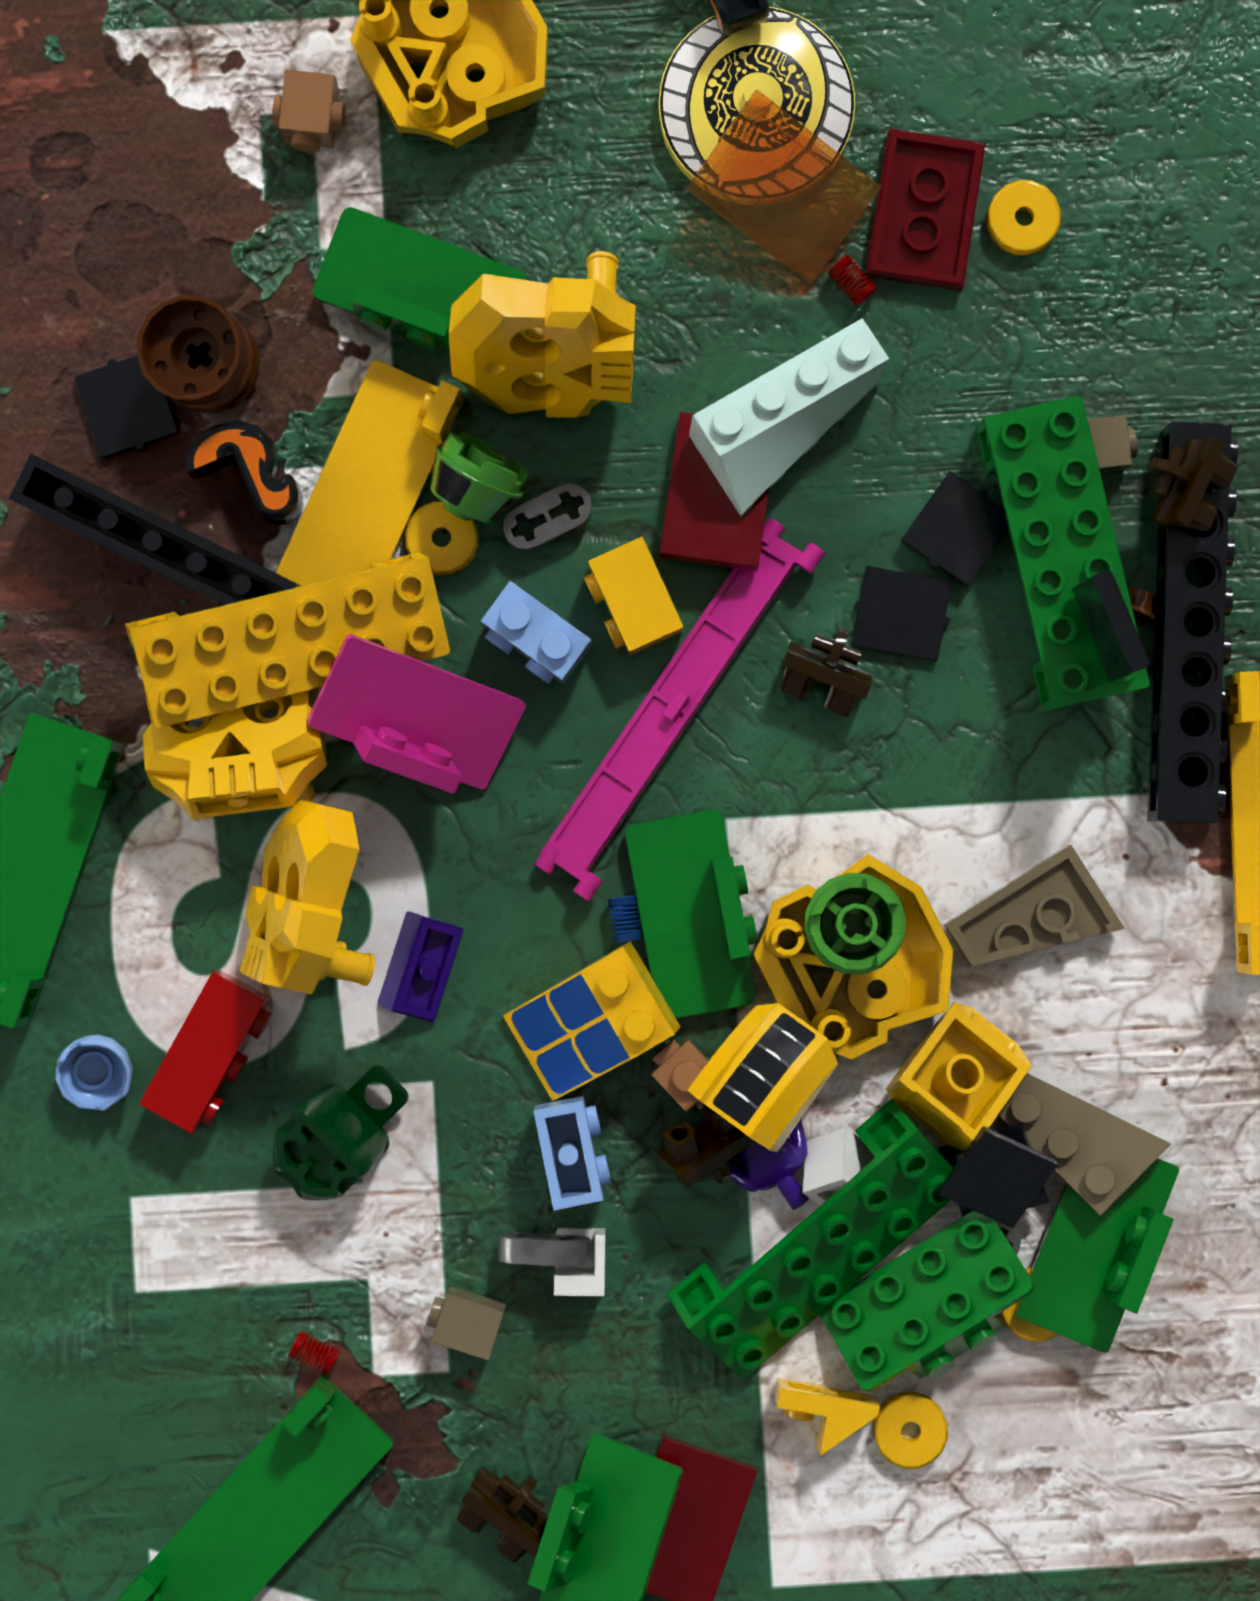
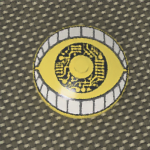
M769 7L770 14L766 22L729 36L719 30L715 16L699 24L688 33L674 50L667 63L660 85V128L672 159L684 175L699 188L719 199L740 205L761 206L777 204L791 200L812 189L831 172L839 161L847 145L854 121L855 92L853 81L845 59L837 46L820 28L809 20L792 12L774 7Z

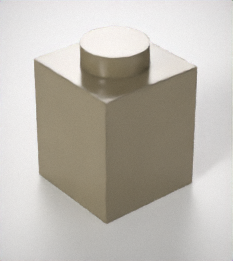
M1126 415L1088 419L1100 474H1114L1125 471L1132 465L1131 458H1136L1138 450L1136 432L1134 428L1128 429Z
M449 1286L445 1299L435 1296L426 1324L435 1328L431 1343L489 1360L506 1303Z

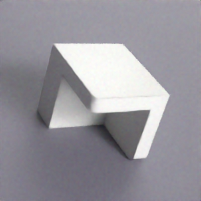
M846 1127L808 1140V1154L804 1162L803 1193L821 1206L875 1158L863 1141Z
M558 1228L556 1234L579 1235L590 1238V1264L579 1267L555 1266L554 1296H604L606 1228Z

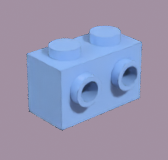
M509 581L481 620L483 627L488 630L484 637L487 641L507 655H509L512 649H515L529 659L525 668L547 684L555 678L564 685L592 646V640L511 581Z
M584 1095L535 1105L533 1112L553 1211L603 1201V1186L610 1185L611 1178L606 1154L596 1156L593 1136L601 1135L596 1105L586 1107Z

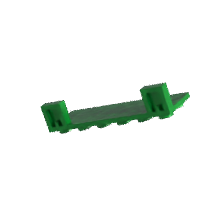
M1074 396L984 417L977 425L976 432L986 475L996 473L1040 660V662L1032 665V671L1042 713L1149 687L1150 681L1147 668L1110 682L1072 591V588L1091 576L1109 569L1114 575L1138 633L1083 398L1081 396Z
M34 713L28 715L0 796V1024L12 1029L28 1026L125 746L124 743Z
M890 1099L855 1130L856 1134L875 1158L728 1287L725 1288L716 1272L703 1262L667 1294L688 1330L741 1379H746L951 1201L941 1196L938 1189L953 1167L926 1139L893 1099Z
M322 1374L118 1596L116 1601H251L392 1448L393 1439Z

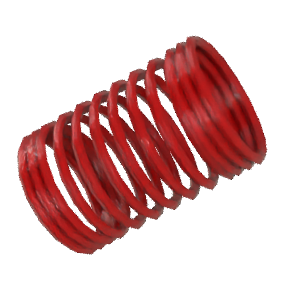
M850 255L841 258L827 273L832 280L837 279L835 284L839 283L838 287L844 285L841 288V291L845 290L844 294L852 290L847 297L852 296L850 301L854 306L863 303L877 289L874 283H870L871 279H867L868 276H864L865 272L859 269V265L853 262V258ZM853 265L849 270L842 274L849 266ZM858 272V274L855 277L849 280L855 273ZM867 282V284L863 288L856 292L863 284Z
M301 1330L288 1357L293 1360L296 1358L297 1362L303 1354L300 1361L301 1364L307 1356L304 1366L307 1365L312 1357L308 1367L310 1368L315 1361L312 1369L315 1370L319 1363L316 1370L319 1372L324 1364L321 1374L327 1377L340 1354V1350L333 1346L329 1349V1344L325 1346V1342L321 1344V1340L317 1342V1337L313 1340V1335L309 1337V1333Z

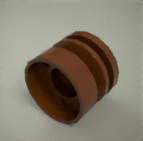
M180 295L163 301L147 315L138 333L137 358L143 375L157 391L196 413L218 414L236 407L251 393L259 376L260 354L254 336L224 307L203 296ZM203 352L213 359L209 367L202 365L198 361L199 356Z

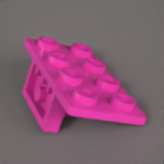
M349 634L344 639L307 718V722L313 729L352 742L366 763L454 794L460 782L482 790L487 787L526 705L519 698Z

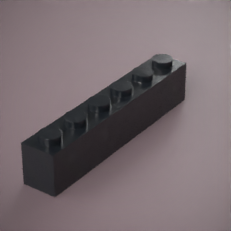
M30 454L9 497L10 500L224 605L301 586L33 454Z

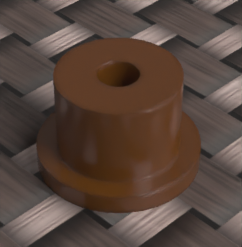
M1129 590L1136 625L1143 627L1153 626L1156 622V616L1153 612L1158 600L1157 597L1145 590Z

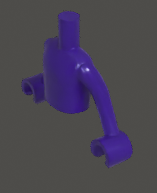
M802 1118L789 1135L790 1139H786L777 1153L769 1151L757 1142L738 1153L744 1169L732 1160L729 1161L727 1165L731 1172L730 1179L750 1192L766 1191L777 1186L792 1210L805 1204L809 1198L803 1193V1189L793 1176L800 1169L803 1160L808 1154Z

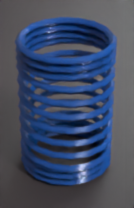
M635 895L607 900L609 901L608 906H616L609 908V911H615L609 914L613 916L610 918L611 920H616L611 922L612 925H615L612 926V929H618L612 932L617 934L613 936L614 943L642 939L640 929L630 930L639 928L640 925L632 924L639 923L640 921H628L639 918V916H630L638 914V911H632L638 907H628L637 904Z

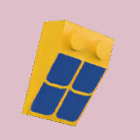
M631 941L503 1015L552 1101L675 1035L681 1027Z

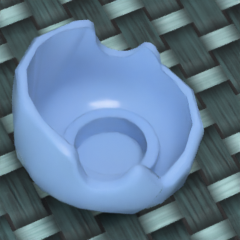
M99 1034L88 1035L75 1040L62 1051L57 1060L55 1080L62 1096L78 1108L104 1111L127 1096L131 1086L133 1065L127 1050L113 1038Z

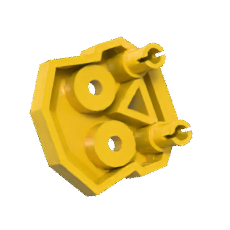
M532 0L359 1L361 15L350 38V42L357 61L400 136L404 133L426 135L458 148L488 132V120L523 109L545 97L548 30L546 23ZM437 6H444L449 10L443 18H435L431 15V12ZM409 64L426 65L420 78L417 79ZM478 69L483 71L485 76L479 82H471L467 79L468 73Z
M604 251L591 253L586 259V279L553 277L549 283L482 274L451 305L449 345L452 376L485 403L508 414L546 409V417L577 418L589 415L592 407L603 400L631 404L636 305L621 298L616 293L618 258L614 254Z
M318 688L201 717L204 721L196 728L189 727L192 720L157 728L153 723L146 697L151 724L143 733L144 766L152 786L174 800L195 821H199V818L207 820L215 816L286 807L293 808L298 799L312 802L315 791L311 781L328 765L325 733L311 728L307 722V718L318 696ZM269 709L279 710L278 714L273 718L263 717L264 713Z
M299 800L280 821L264 849L262 886L252 885L245 913L250 935L239 972L261 984L311 995L319 980H324L325 977L368 986L375 969V956L370 953L364 954L348 950L345 942H337L343 919L341 910L360 850L353 812Z
M865 854L835 877L846 873L869 874L887 883L900 898L906 915L905 937L897 954L882 968L863 975L843 974L831 969L818 994L803 963L828 966L824 965L813 953L804 931L806 909L813 894L818 890L808 884L772 901L765 931L753 954V958L775 1002L827 1037L834 1053L851 1060L888 1042V1030L947 1012L949 1006L953 948L922 886L870 854ZM873 980H881L885 985L884 994L877 999L871 998L867 991L869 983Z

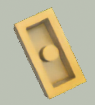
M643 536L588 561L591 574L583 578L594 603L597 604L604 601L612 619L605 621L604 625L615 649L625 646L628 655L631 656L683 632L684 626Z

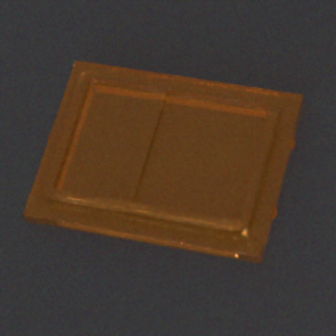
M756 89L724 135L719 137L717 145L688 184L686 190L807 283L812 284L826 263L833 258L834 252L853 225L862 217L863 211L881 186Z

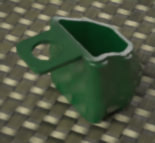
M381 1065L371 1067L348 1091L337 1084L325 1085L321 1091L299 1103L288 1121L276 1131L273 1143V1168L275 1173L288 1181L296 1194L302 1199L331 1200L342 1197L353 1184L370 1174L381 1155L388 1150L390 1144L389 1136L382 1126L407 1103L409 1099L407 1090ZM380 1082L389 1088L392 1094V1101L388 1107L377 1108L368 1101L366 1088L370 1083Z

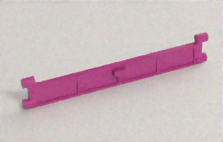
M769 518L764 525L757 572L732 569L534 863L549 875L552 874L558 865L580 881L573 891L589 902L603 882L596 874L589 872V870L796 565L812 574L826 554L820 547L811 542L802 552L780 539L785 527L772 518Z

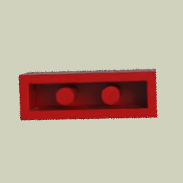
M222 970L212 971L139 1105L190 1133L200 1129L202 1124L210 1127L224 1104V1100L218 1097L227 1080L234 1083L248 1061L249 1057L242 1052L251 1036L259 1039L271 1020L273 1013L266 1009L272 998Z

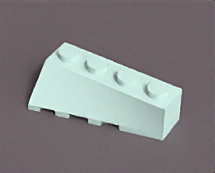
M863 318L692 416L689 437L741 517L769 487L771 488L803 454H806L835 423H838L881 381L889 357Z

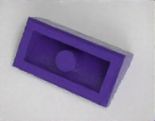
M407 911L378 998V1005L391 1012L434 1023L464 928Z

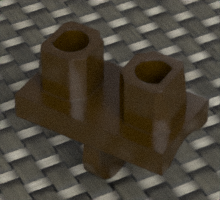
M1215 437L1210 438L1209 441L1188 439L1184 449L1177 446L1173 448L1168 460L1162 458L1152 459L1149 471L1160 478L1154 494L1161 497L1151 519L1162 527H1184L1193 531H1208L1211 528L1217 515V507L1202 499L1208 485L1214 489H1225L1231 484L1238 469V466L1223 454L1227 444Z
M839 628L834 640L816 634L811 644V648L824 652L828 656L790 641L782 663L785 670L781 691L794 697L805 699L813 679H817L831 685L823 707L831 712L848 717L859 698L866 699L872 684L870 682L873 674L839 660L857 665L862 654L861 651L845 645L849 631Z
M704 1105L702 1111L706 1121L695 1128L687 1122L676 1123L663 1132L665 1148L656 1153L660 1165L665 1169L671 1170L687 1188L695 1182H700L708 1175L719 1184H723L731 1178V1172L727 1163L737 1157L738 1153L756 1142L706 1105Z
M482 1466L474 1476L461 1501L464 1505L457 1518L458 1522L471 1532L479 1533L487 1522L500 1530L502 1533L495 1546L498 1552L512 1563L519 1560L527 1552L535 1556L548 1519V1515L542 1511L545 1504L531 1494L538 1480L528 1474L519 1485L507 1475L499 1479Z

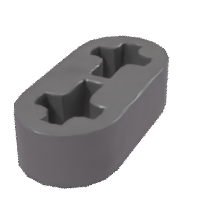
M567 483L515 507L504 519L503 530L507 542L512 548L528 553L582 528L587 524L592 513L590 495L581 486ZM565 495H569L573 501L579 499L583 501L584 504L578 508L579 517L571 520L568 514H562L554 519H551L549 515L562 507L561 498ZM525 516L528 522H534L544 517L546 523L534 529L535 538L527 542L523 535L513 536L512 532L518 528L516 521L518 518Z
M503 1233L498 1235V1261L510 1264L558 1267L586 1266L590 1264V1238L564 1234Z

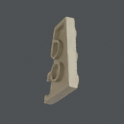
M1072 845L1063 847L943 924L971 967L1125 929Z
M1028 1073L998 1114L1009 1126L1022 1123L1030 1147L1055 1159L1058 1163L1055 1171L1100 1215L1171 1145V1143Z

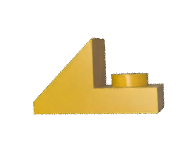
M777 1378L774 1399L777 1408L784 1409L785 1416L801 1421H813L814 1415L821 1416L816 1441L819 1456L835 1447L875 1419L879 1414L880 1405L875 1395Z

